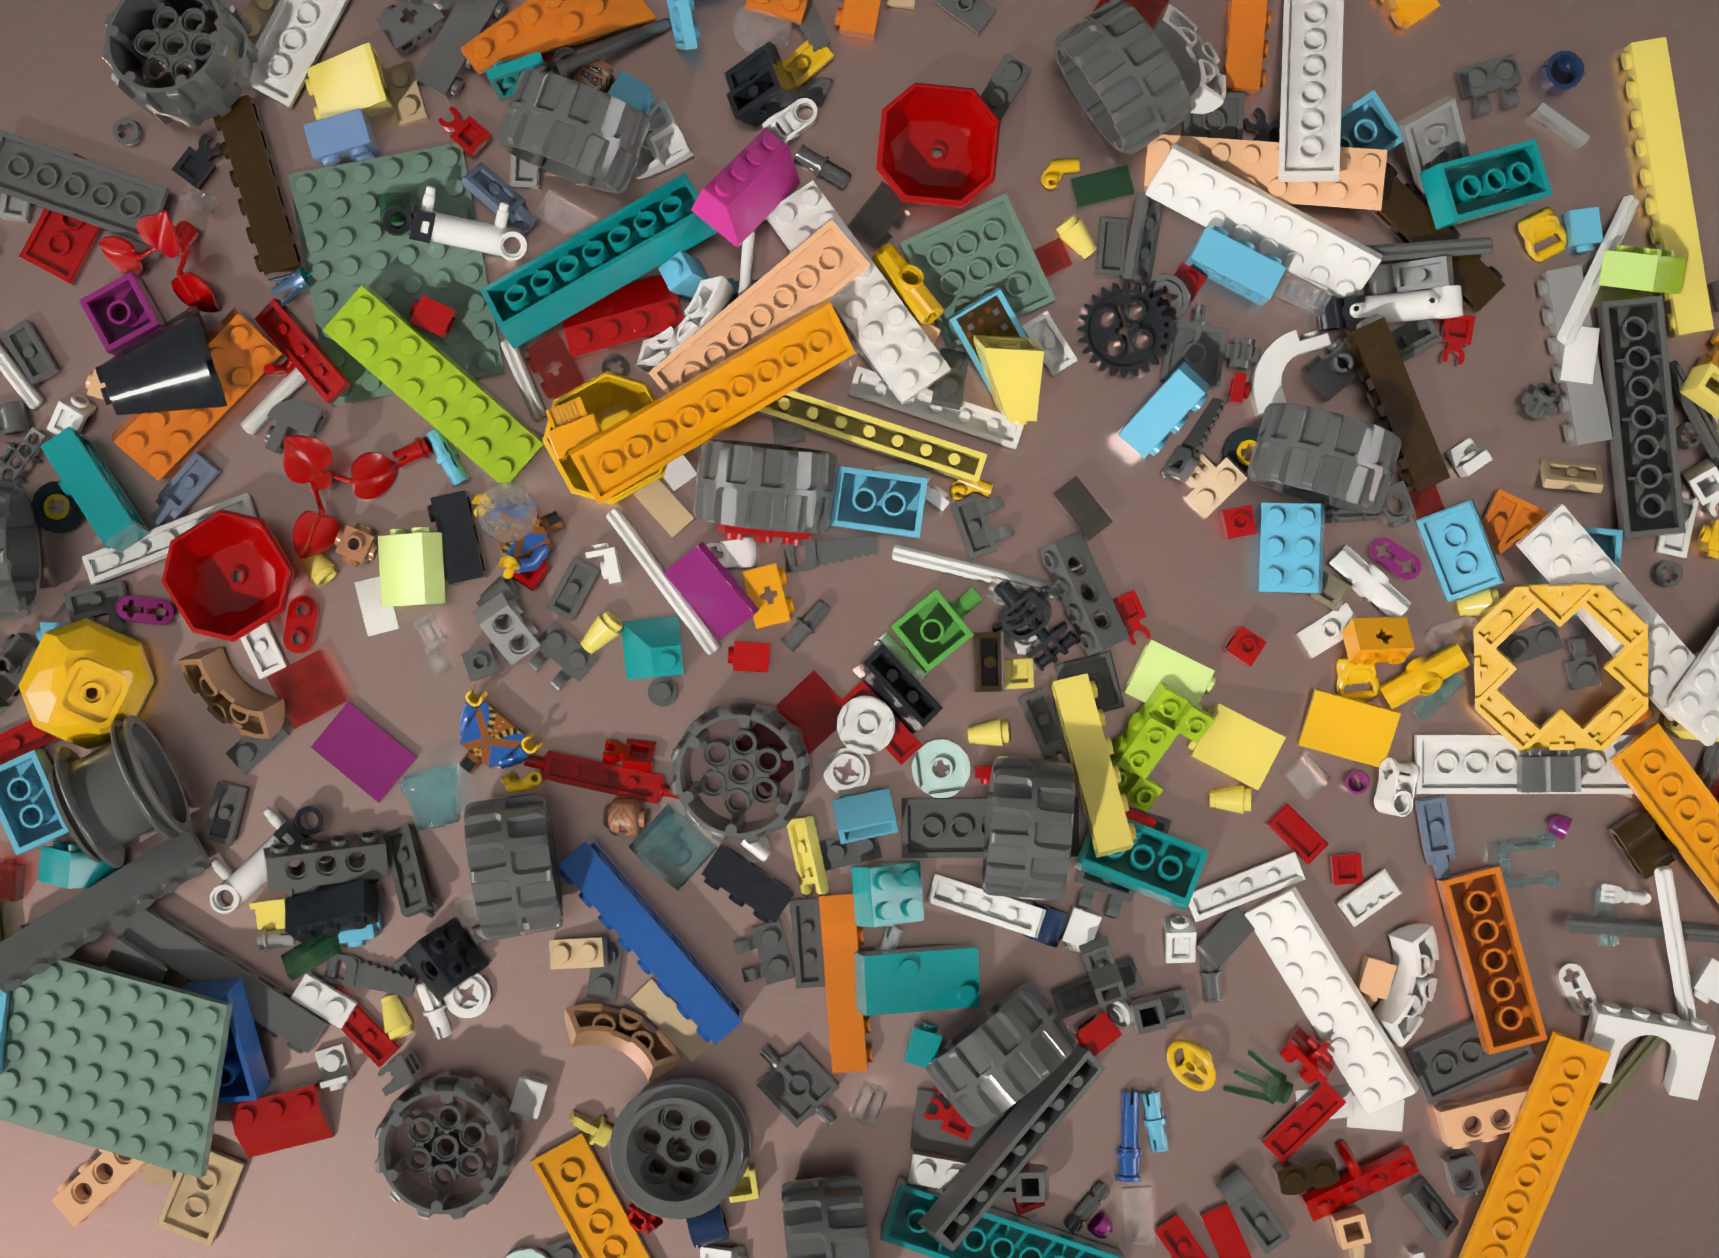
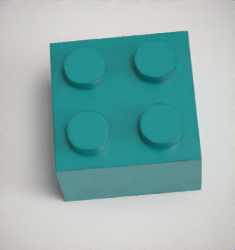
M901 860L851 867L856 926L874 928L924 921L919 861Z

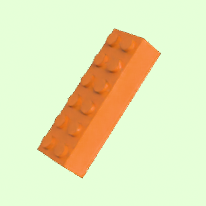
M235 307L206 336L212 360L222 384L227 406L131 414L112 433L113 442L157 481L187 453L264 373V366L266 364H273L282 354L279 347Z
M1491 865L1436 880L1483 1052L1491 1055L1548 1040L1500 866Z

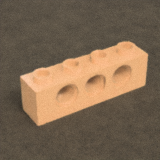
M1531 1084L1434 1107L1442 1141L1448 1147L1452 1146L1453 1149H1461L1470 1146L1471 1141L1481 1139V1142H1489L1498 1139L1499 1134L1511 1133ZM1499 1109H1504L1505 1118L1501 1122H1494V1113ZM1470 1116H1476V1126L1470 1130L1465 1129V1120Z
M99 1149L101 1155L95 1161L92 1158L86 1161L78 1169L81 1173L74 1180L72 1178L67 1179L57 1188L59 1194L52 1202L70 1223L76 1227L86 1222L148 1163ZM106 1163L113 1169L112 1177L105 1172ZM84 1183L90 1185L92 1189L91 1196L85 1193Z

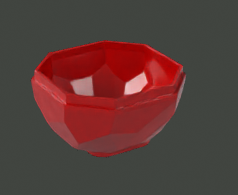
M914 82L882 109L876 170L902 202L963 208L995 181L1001 121L974 88ZM934 148H940L943 155L936 158L931 152Z
M221 509L170 541L161 582L192 633L236 642L286 610L295 569L264 519ZM236 571L242 573V580L236 582L233 578Z

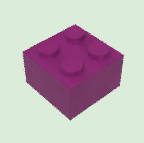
M132 272L79 300L106 352L115 356L165 324L140 276Z

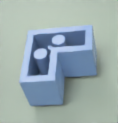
M361 108L303 125L313 160L318 164L323 163V166L337 164L341 161L340 158L344 156L361 162L374 158L373 154L380 152L371 119Z

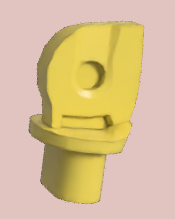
M575 1111L571 1112L568 1117L569 1120L573 1122L574 1126L587 1133L588 1144L592 1145L595 1143L604 1148L609 1142L613 1126L606 1123V1118L600 1116L592 1121Z

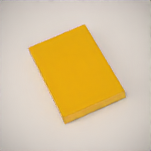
M1315 688L1297 743L1303 747L1380 767L1382 761L1388 756L1401 713L1397 710Z

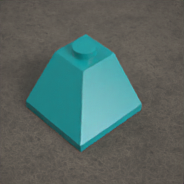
M679 616L621 622L623 624L621 631L627 680L685 674Z

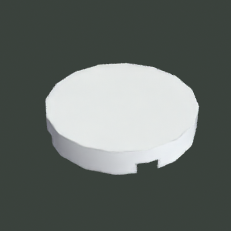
M862 695L851 699L842 707L837 717V731L840 740L848 749L858 754H873L881 751L890 743L895 733V718L892 710L884 701L874 696Z

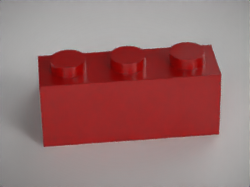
M321 1079L263 1093L255 1101L232 1102L228 1105L235 1136L248 1158L335 1136L324 1090L319 1084Z

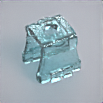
M443 765L418 770L405 776L404 780L399 782L401 792H403L411 808L417 831L425 830L426 828H440L447 826V824L459 822L461 811L457 794L459 776L457 766Z
M1540 833L1536 839L1511 842V839H1508L1499 844V864L1504 883L1508 888L1521 889L1525 885L1545 884L1548 888L1561 886L1560 875L1556 871L1511 876L1508 852L1555 847L1553 833Z

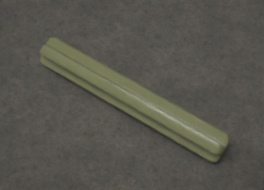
M1645 1035L1614 1072L1611 1084H1604L1592 1099L1590 1106L1599 1114H1604L1665 1039L1654 1035Z

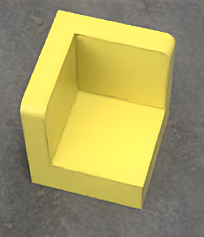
M288 896L254 901L249 904L250 910L255 909L258 930L265 928L285 929V900L288 899Z
M756 1163L748 1164L741 1181L729 1194L730 1203L759 1199L760 1188Z

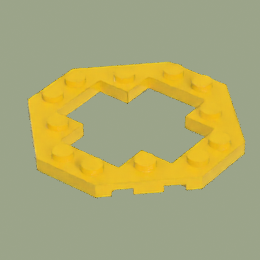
M1604 583L1516 584L1474 625L1475 710L1518 750L1549 748V750H1574V748L1606 750L1649 709L1648 624ZM1583 607L1624 645L1604 665V668L1624 688L1584 726L1562 707L1539 726L1498 689L1517 670V665L1497 647L1537 608L1542 610L1552 621L1561 627Z

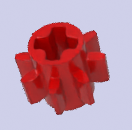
M633 1202L628 1205V1209L631 1211L628 1215V1221L634 1230L644 1231L647 1235L663 1224V1220L660 1217L642 1210Z

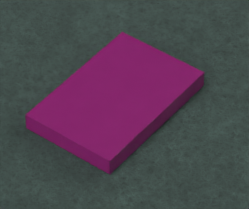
M703 541L663 572L719 640L760 610Z
M350 701L345 704L311 746L313 750L378 803L384 799L417 758L416 755Z

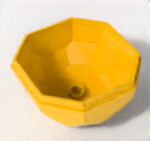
M606 371L555 399L552 408L581 397L588 415L594 413L602 431L654 402L656 398L648 383ZM548 420L542 441L570 492L595 500L570 455L564 461L559 462L546 433L553 430ZM668 464L607 499L604 503L613 505L664 477Z
M83 618L44 632L18 687L35 727L77 746L91 749L111 742L110 727L115 719L124 721L130 715L138 716L155 680L141 642L92 620ZM91 687L96 688L97 693L95 696L89 697L86 695L87 689Z

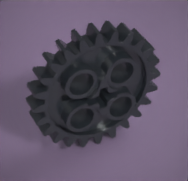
M1125 281L1123 289L1120 290L1117 283H1112V292L1102 287L1103 297L1100 298L1093 294L1092 299L1095 304L1093 306L1084 304L1089 313L1088 315H1079V318L1085 321L1086 324L1085 326L1077 327V330L1085 332V336L1078 341L1088 344V347L1082 352L1083 354L1093 353L1089 361L1091 364L1098 361L1101 362L1099 371L1103 372L1109 366L1111 376H1115L1118 369H1120L1122 378H1127L1129 370L1137 377L1139 376L1140 367L1145 372H1150L1148 363L1151 361L1159 365L1160 362L1156 356L1158 354H1168L1162 346L1163 344H1172V341L1165 337L1166 334L1174 332V329L1166 327V323L1172 321L1173 317L1163 315L1169 307L1168 305L1158 306L1162 299L1160 295L1150 298L1153 289L1148 287L1141 293L1142 284L1137 283L1133 290H1131L1130 283ZM1119 304L1123 305L1125 324L1132 326V330L1128 331V338L1133 348V355L1128 353L1126 335L1119 333V329L1124 327L1118 310ZM1135 304H1141L1143 315L1141 318L1133 320L1130 316V309ZM1107 311H1112L1115 321L1111 326L1105 327L1101 322L1102 315ZM1146 332L1150 337V343L1146 348L1140 349L1136 343L1137 336L1140 333ZM1117 339L1120 341L1122 349L1118 355L1112 356L1108 351V345L1111 341Z

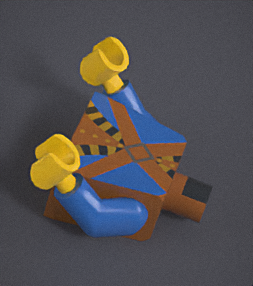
M484 494L476 495L471 502L472 504L482 506L476 507L474 510L475 516L482 517L487 511L491 514L487 518L504 554L497 567H506L503 573L506 579H510L514 573L537 570L553 548L548 533L563 527L557 511L540 517L534 504L490 500Z
M473 685L467 692L458 730L462 737L459 743L468 750L466 755L460 760L459 765L467 772L473 774L482 762L490 769L494 767L505 769L521 764L544 745L543 742L538 745L533 743L532 736L536 734L535 732L529 735L526 734L489 701H484L488 695L486 691L481 696H478L474 692L476 685Z

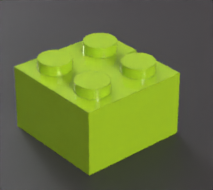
M1616 245V251L1604 250L1599 285L1681 294L1686 259L1675 258V251Z

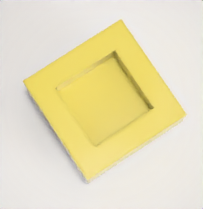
M1033 658L1004 660L1005 689L1034 688Z

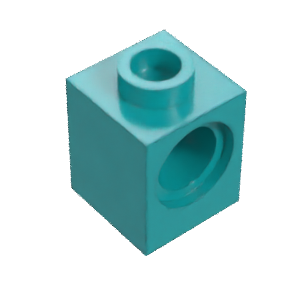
M921 1022V1025H913L904 1054V1062L923 1068L926 1067L929 1061L938 1053L943 1037L942 1032L937 1031L938 1026L927 1022Z

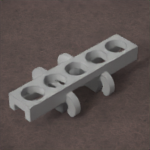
M32 427L18 448L16 447L17 443L14 441L12 444L6 442L5 444L8 448L0 457V467L4 465L0 471V480H4L5 475L8 473L13 477L11 480L15 482L18 480L24 484L26 480L19 476L30 459L36 463L40 462V459L35 457V454L48 437L35 427ZM36 433L39 435L40 440L37 444L33 445L30 443V440ZM27 445L31 448V452L25 449ZM13 451H15V452L13 453V455L10 457V459L8 460V462H6V460L8 459V457L10 456V454H11ZM16 457L22 460V466L18 469L12 465V461Z

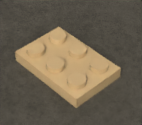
M210 1149L206 1176L198 1178L177 1172L156 1225L211 1247L246 1163Z

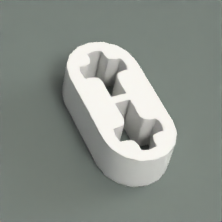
M1573 962L1561 963L1555 971V978L1569 1008L1580 1016L1590 1015L1593 1002H1598L1583 969ZM1566 969L1573 972L1576 971L1577 974L1573 976L1576 986L1573 987L1570 981L1563 980V977L1567 975ZM1578 991L1583 997L1589 998L1585 1009L1576 1006V1003L1579 1002V997L1576 993Z

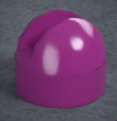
M1362 770L1351 771L1345 781L1347 789L1353 794L1364 793L1370 783L1368 775ZM1353 775H1358L1363 787H1358Z
M1555 815L1549 820L1548 829L1553 836L1564 840L1573 819L1565 815Z
M1100 1212L1091 1219L1087 1230L1097 1238H1107L1108 1236L1105 1233L1107 1231L1113 1232V1222L1104 1212Z

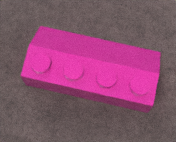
M765 127L702 189L691 211L738 248L776 209L780 202L786 199L799 186L800 180L789 146Z

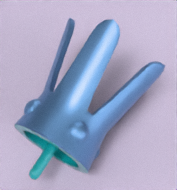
M298 267L290 274L268 279V281L282 279L272 288L271 293L278 294L295 287L282 301L281 305L283 307L297 294L312 287L311 283H308L307 277L311 276L313 272L306 274L302 267Z

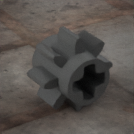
M1234 337L1233 344L1227 343L1224 358L1230 359L1229 367L1251 370L1252 362L1257 363L1260 359L1261 348L1255 347L1256 340Z
M1542 382L1538 383L1536 387L1530 384L1521 403L1526 404L1524 409L1529 416L1535 419H1543L1545 415L1553 417L1561 399L1556 397L1557 390L1552 385Z

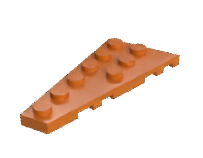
M527 0L463 45L461 52L476 72L482 74L486 73L487 69L492 68V65L499 61H512L538 51L542 55L562 47H572L601 38L609 33L622 32L639 24L655 22L656 16L643 0Z

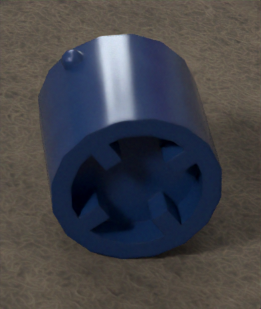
M1560 51L1552 55L1539 69L1538 81L1541 88L1552 95H1562L1570 91L1586 75L1582 59L1571 51Z
M1033 901V906L1046 910L1038 938L1025 934L1022 935L1057 948L1069 913L1053 906Z
M721 1203L702 1215L686 1219L690 1237L695 1248L730 1239L727 1219Z

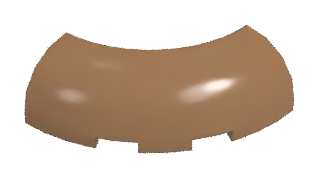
M223 647L202 650L178 660L182 673L192 692L200 694L209 705L206 710L221 723L225 724L228 722L240 729L239 733L259 739H271L280 731L285 717L284 699L265 696L248 686L232 668Z
M600 1003L581 1004L565 1008V1026L572 1047L603 1045L616 1049L636 1062L648 1081L670 1071L680 1061L675 1047L660 1029H655L651 1024L643 1020V1016L625 1008L620 1010L605 1007Z

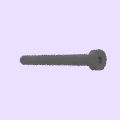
M663 18L565 60H561L559 57L551 60L552 71L554 74L567 77V72L668 30L671 27V22L668 18Z

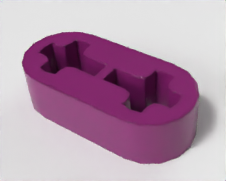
M1377 538L1370 543L1368 555L1380 567L1402 580H1411L1419 575L1421 571L1420 560L1405 548L1388 538ZM1387 544L1386 551L1393 555L1392 559L1387 556L1378 558V551L1375 549L1376 545L1382 546ZM1399 559L1407 562L1410 559L1412 561L1411 567L1414 569L1413 572L1403 574V567L1396 563V560Z
M129 594L119 597L115 603L117 616L128 622L165 625L170 622L174 614L172 605L167 600ZM129 600H132V605L141 607V612L132 611L130 616H127V612L122 610V606L127 605ZM161 604V608L166 610V614L160 615L159 620H156V615L147 613V608H158V605Z

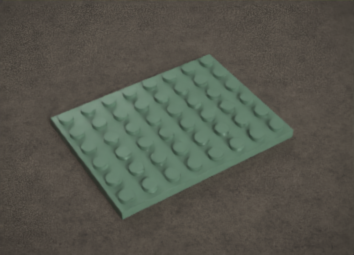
M456 143L288 174L306 274L313 272L307 279L308 283L312 285L309 290L319 344L322 350L351 382V385L331 406L396 395L323 331L357 289L364 284L373 289L409 322L412 317L409 315L410 308L416 299L420 301L422 295L457 311L459 314L446 340L416 325L414 326L476 380L506 374L497 324L480 292V289L489 285L483 252L432 241L426 243L409 239V231L404 235L394 236L389 234L382 224L383 210L392 202L406 204L410 208L411 213H413L415 205H422L427 186L436 188L433 207L435 212L477 221L473 194L460 183L462 178L468 173L465 152ZM394 212L388 219L391 224L399 226L405 222L406 217L400 212Z
M69 958L58 960L50 965L45 972L34 975L24 981L19 988L11 992L3 1073L0 1074V1120L194 1177L202 1178L206 1176L233 1003Z

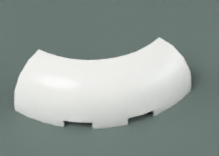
M1168 4L1152 29L1169 52L1185 82L1192 102L1190 113L1205 114L1213 112L1223 104L1226 97V77L1221 75L1217 65L1220 59L1211 43H1204L1195 32L1198 27L1182 12Z
M723 276L700 280L692 301L684 311L685 319L675 329L670 326L660 334L643 340L636 366L643 371H651L725 309L733 292L732 285Z
M1411 924L1389 934L1393 964L1397 968L1387 1000L1381 999L1372 1012L1391 1043L1399 1047H1403L1422 1024L1424 1019L1421 1018L1427 1001L1432 1002L1438 978L1434 977L1435 960H1439V950L1434 928L1429 924Z

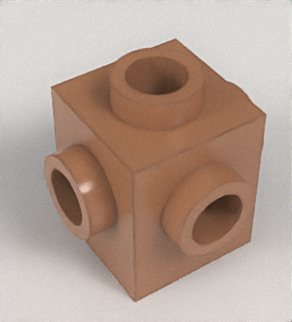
M357 522L355 527L346 525L345 530L342 528L339 530L334 544L337 545L335 552L342 555L341 561L357 567L359 563L369 564L370 560L373 561L378 553V537L372 534V528ZM353 539L359 541V547L356 550L350 548Z

